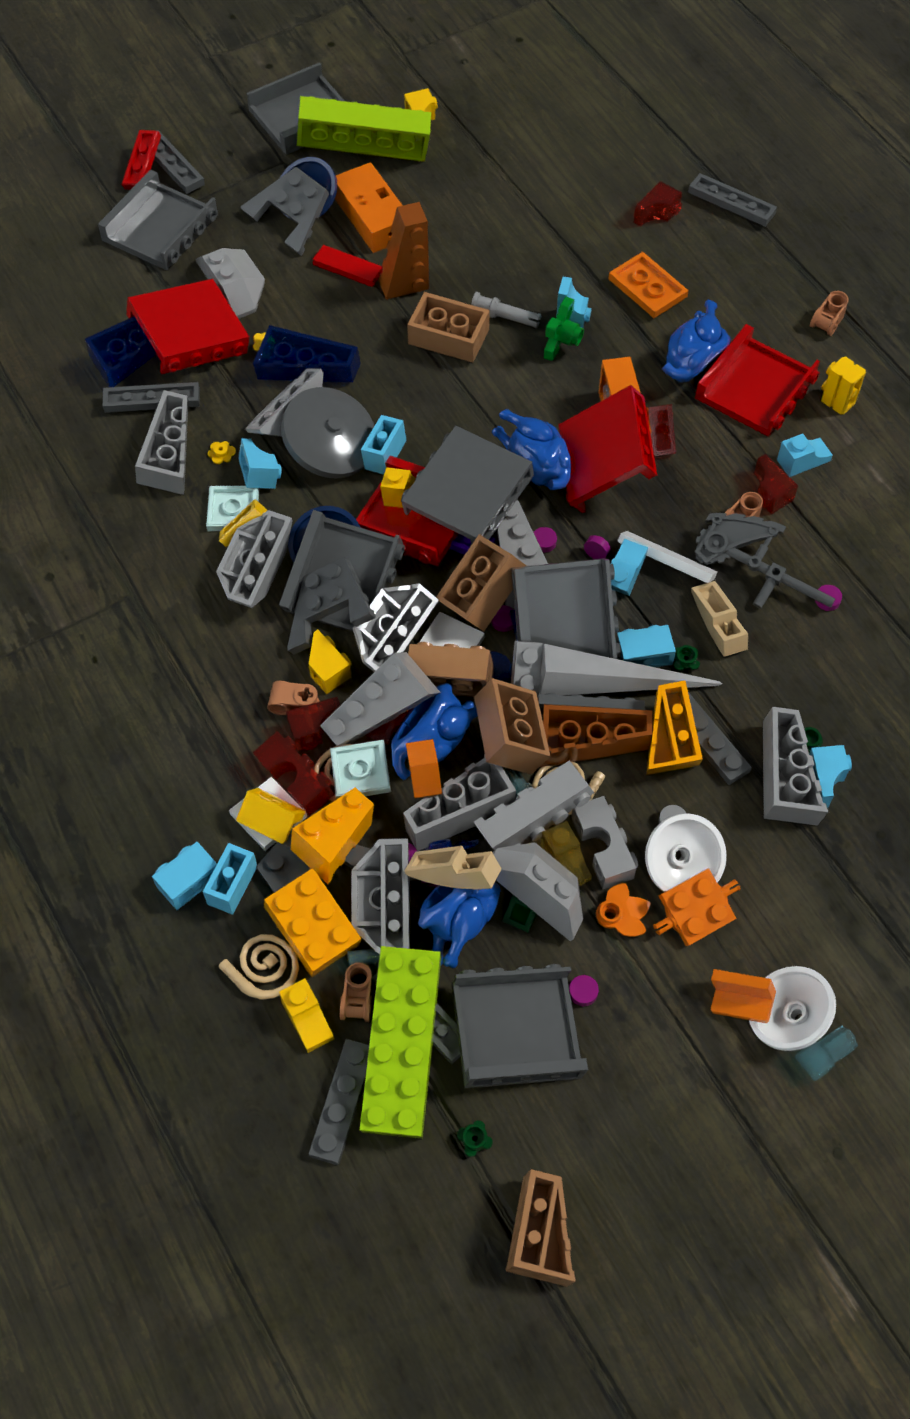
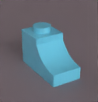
M563 276L558 292L557 313L565 296L575 299L570 320L579 323L580 327L583 328L585 321L589 322L591 316V308H588L589 298L583 297L575 290L572 278Z
M800 434L782 441L777 461L788 477L830 462L833 455L821 438L807 440L804 434Z
M242 438L238 459L246 488L275 489L277 479L281 478L282 473L281 465L277 463L275 454L266 453L256 447L251 439Z
M627 539L623 540L617 555L611 562L615 571V578L611 580L612 590L630 596L648 552V547Z
M844 745L811 748L809 755H812L815 764L813 769L816 780H819L822 788L820 792L822 801L826 803L827 808L834 797L833 786L838 782H843L852 768L851 757L846 755Z

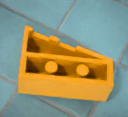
M686 681L658 686L646 775L699 766L703 760Z
M353 788L292 828L290 850L311 869L313 868L317 875L329 884L335 871L345 862L348 853L352 848L356 847L371 826L374 803L357 788Z

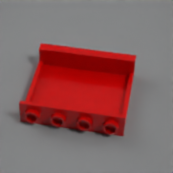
M214 279L136 295L127 299L126 315L130 321L137 320L161 360V374L247 353L250 336Z
M746 324L698 382L695 399L769 437L775 429L779 430L786 414L790 415L795 409L796 401L804 398L809 384L813 385L820 374L817 371L820 361L816 360L809 367L753 339L754 327Z
M632 385L558 425L559 433L566 442L571 461V475L566 485V499L570 506L575 507L580 512H586L584 501L639 473L647 479L657 476L645 398Z
M389 456L385 462L386 468L410 470L415 478L418 472L425 468L393 456ZM380 483L356 519L360 527L395 538L396 534L400 535L403 545H405L403 556L407 555L418 559L422 563L439 566L451 547V542L456 539L459 533L412 510L406 515L403 508L384 506Z

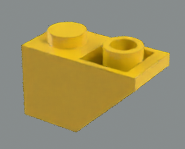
M316 630L313 634L309 658L310 676L327 695L351 678L350 666L352 663L345 653H339L335 643L328 635L324 636L319 630Z

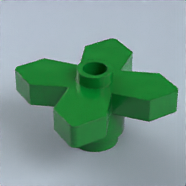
M565 296L560 304L556 318L552 317L546 326L545 337L549 339L544 349V358L547 360H554L561 343L569 346H578L582 340L584 328L580 327L579 323L570 320L575 299Z

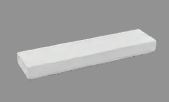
M625 531L619 536L618 542L622 544L624 539L646 546L648 547L646 556L701 581L710 583L716 577L717 571L629 531Z

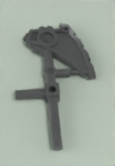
M710 513L706 518L705 523L712 522V525L708 526V529L701 530L700 536H697L696 543L698 545L695 550V559L700 564L704 563L707 566L710 563L714 564L716 561L723 563L725 559L732 557L747 565L751 571H759L765 574L766 582L753 602L755 607L762 609L775 585L779 586L780 583L830 608L832 607L835 598L786 574V568L774 562L770 566L761 561L769 549L767 546L772 538L777 537L778 533L783 535L786 526L774 521H764L763 518L756 516L745 517L746 515L737 513L727 515V513ZM765 540L759 546L754 556L738 550V548Z

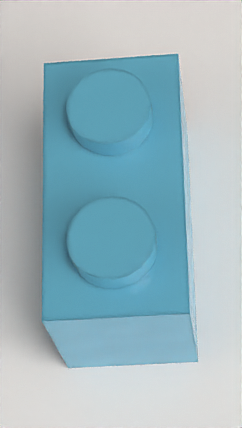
M384 415L380 416L361 448L364 468L366 470L385 474V462L389 456L397 458L406 442L403 420Z
M652 625L648 628L637 630L626 629L617 633L616 642H619L621 657L618 660L651 667L673 665L676 650L668 625Z
M195 842L192 846L184 847L171 862L162 864L152 878L158 890L178 910L204 890L217 863L198 842Z
M230 843L227 844L203 890L207 905L233 915L257 869V862L253 852Z

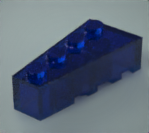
M135 316L85 338L88 354L109 388L115 387L157 354Z
M271 325L268 327L253 362L257 379L294 381L306 369H322L323 382H353L361 364L358 347Z

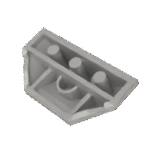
M221 248L196 258V263L207 279H214L238 319L256 312L265 284V278L245 250Z
M306 369L297 379L291 382L245 428L248 433L282 437L281 421L288 404L300 392L310 388L322 387V369Z
M268 510L262 516L254 518L236 529L216 571L228 600L252 608L266 597L287 551L292 518Z
M421 584L380 589L369 604L370 608L374 610L376 618L353 627L362 662L375 672L393 653L403 652L439 600Z
M379 839L351 870L352 926L379 955L381 946L410 949V876H407L404 872L409 864L408 839Z
M535 842L495 849L493 855L502 868L496 881L569 941H572L583 921L578 878Z

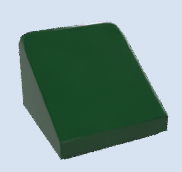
M512 895L502 922L529 932L537 914L515 895Z

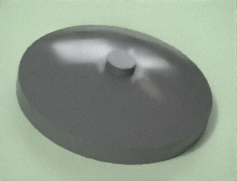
M315 387L297 394L288 404L281 421L283 442L294 460L306 470L326 478L349 477L364 468L361 448L374 428L372 418L366 409L352 396L333 388Z

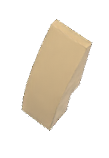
M713 581L692 587L691 592L702 619L722 655L725 657L748 650V633L737 619L736 608L718 584Z
M463 846L415 852L404 872L407 876L440 886L461 889H492L502 868L492 851L467 854Z

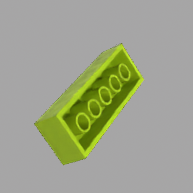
M300 96L297 146L425 162L430 138L431 112Z
M381 946L360 1131L362 1133L423 1139L441 966V953L438 951Z

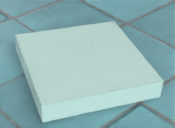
M209 486L207 531H221L254 499L259 502V488Z
M384 740L330 748L336 799L353 788H357L365 796L391 792Z

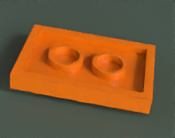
M644 252L639 253L609 272L608 279L653 318H656L688 297L689 290Z

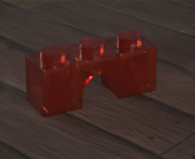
M277 731L259 746L253 754L275 780L286 772H297L295 781L286 789L300 807L311 816L334 796L329 787L332 782L322 771L319 774L316 773L313 769L315 764L305 753L300 756L296 751L299 747L289 736L284 738Z

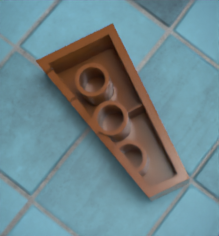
M420 202L399 206L396 208L391 228V241H388L387 244L388 253L382 264L383 272L378 280L386 299L429 289L427 218Z
M544 704L542 720L550 757L540 767L564 764L569 760L570 762L649 750L652 738V711Z

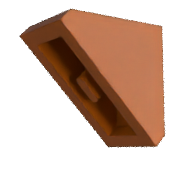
M433 739L406 743L414 799L441 795L439 766Z

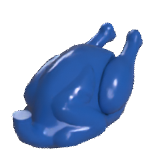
M706 300L704 304L706 314L696 311L694 318L679 326L670 337L666 358L667 364L662 370L678 382L690 381L711 364L730 344L731 337L721 327L715 315L717 303L714 301Z
M509 409L501 411L499 417L502 420L513 423L517 428L512 433L511 438L505 433L502 426L495 427L492 430V434L502 442L507 450L532 461L534 476L530 481L538 486L545 485L550 490L565 488L571 475L570 454L566 442L556 427L537 418L519 416L512 413Z
M449 683L437 686L441 693L430 697L412 708L392 739V766L402 780H406L410 776V771L404 763L408 759L406 743L433 739L437 760L440 762L457 747L471 721L478 716L473 701L468 700L461 705L460 701L452 693V685Z
M496 881L492 889H461L437 885L423 901L418 924L421 928H428L432 932V951L441 953V965L443 964L453 969L456 968L459 954L465 943L476 937L491 919L501 892L500 886ZM445 942H452L447 955L443 957Z

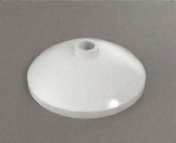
M695 814L673 815L658 824L651 833L645 852L646 867L652 881L663 892L707 868L710 869L718 883L726 865L725 843L718 829L709 820ZM678 850H680L681 852V858L679 860H677L675 857V854Z
M800 966L782 968L765 977L772 980L776 989V995L768 1023L749 1020L751 1028L757 1037L769 1047L783 1051L806 1048L823 1037L830 1028L836 1012L835 994L827 980L818 972ZM802 1014L799 1019L795 1020L797 1015Z

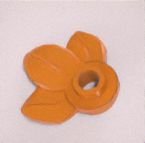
M618 884L608 890L606 901L597 907L596 919L601 926L609 929L615 928L623 936H641L646 933V928L640 920L647 914L651 903L639 897L629 896L627 884ZM612 912L615 917L608 919L605 913Z

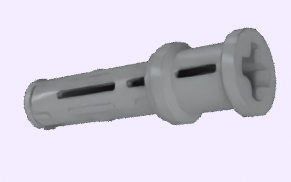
M475 292L471 305L490 310L489 318L499 316L532 326L536 329L539 325V322L531 320V318L540 320V313L500 303L498 298L481 296L480 292Z

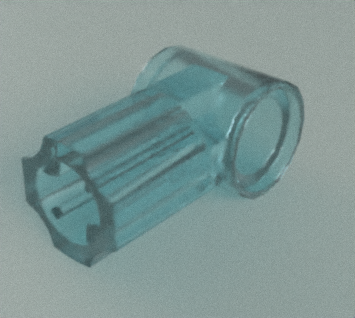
M841 1025L819 1042L803 1048L796 1054L795 1058L815 1082L834 1068L835 1063L854 1051L858 1044L853 1033Z

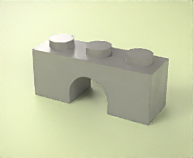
M602 796L588 801L582 807H575L572 810L571 818L581 841L597 838L604 841L608 847L606 850L594 854L592 863L602 889L633 880L636 868H638V861L634 852H629L626 846L627 837L623 828H618L616 824V813L612 804L608 805L605 797Z

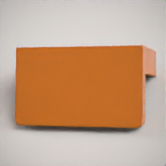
M717 969L713 970L711 981L716 989L711 1005L713 1014L761 1023L769 1022L776 995V989L771 979Z

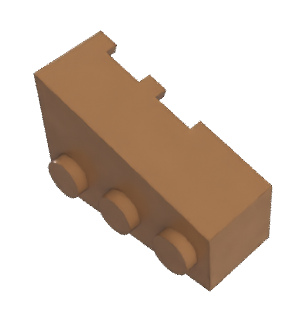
M532 1169L523 1176L506 1271L567 1287L576 1281L574 1271H572L571 1244L567 1234V1215L562 1178L560 1176Z

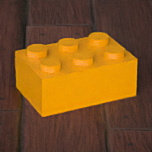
M313 868L264 899V908L311 977H314L360 946L361 937Z

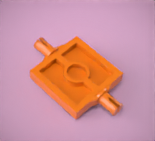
M709 868L701 871L658 895L665 907L667 918L653 924V928L658 929L655 932L661 935L673 928L679 933L685 946L695 943L737 919L728 904L727 897L739 891L740 885L733 887L738 884L734 879L721 887L716 882Z

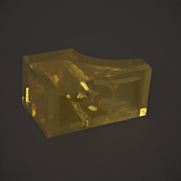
M565 821L543 831L541 848L578 878L579 886L591 881L592 875L582 856L580 843L568 822Z

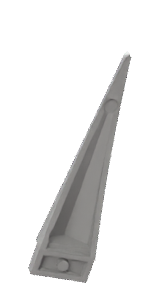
M525 641L514 642L511 684L536 691L537 696L546 693L563 696L657 690L659 685L686 681L687 688L719 686L722 684L716 680L549 644Z

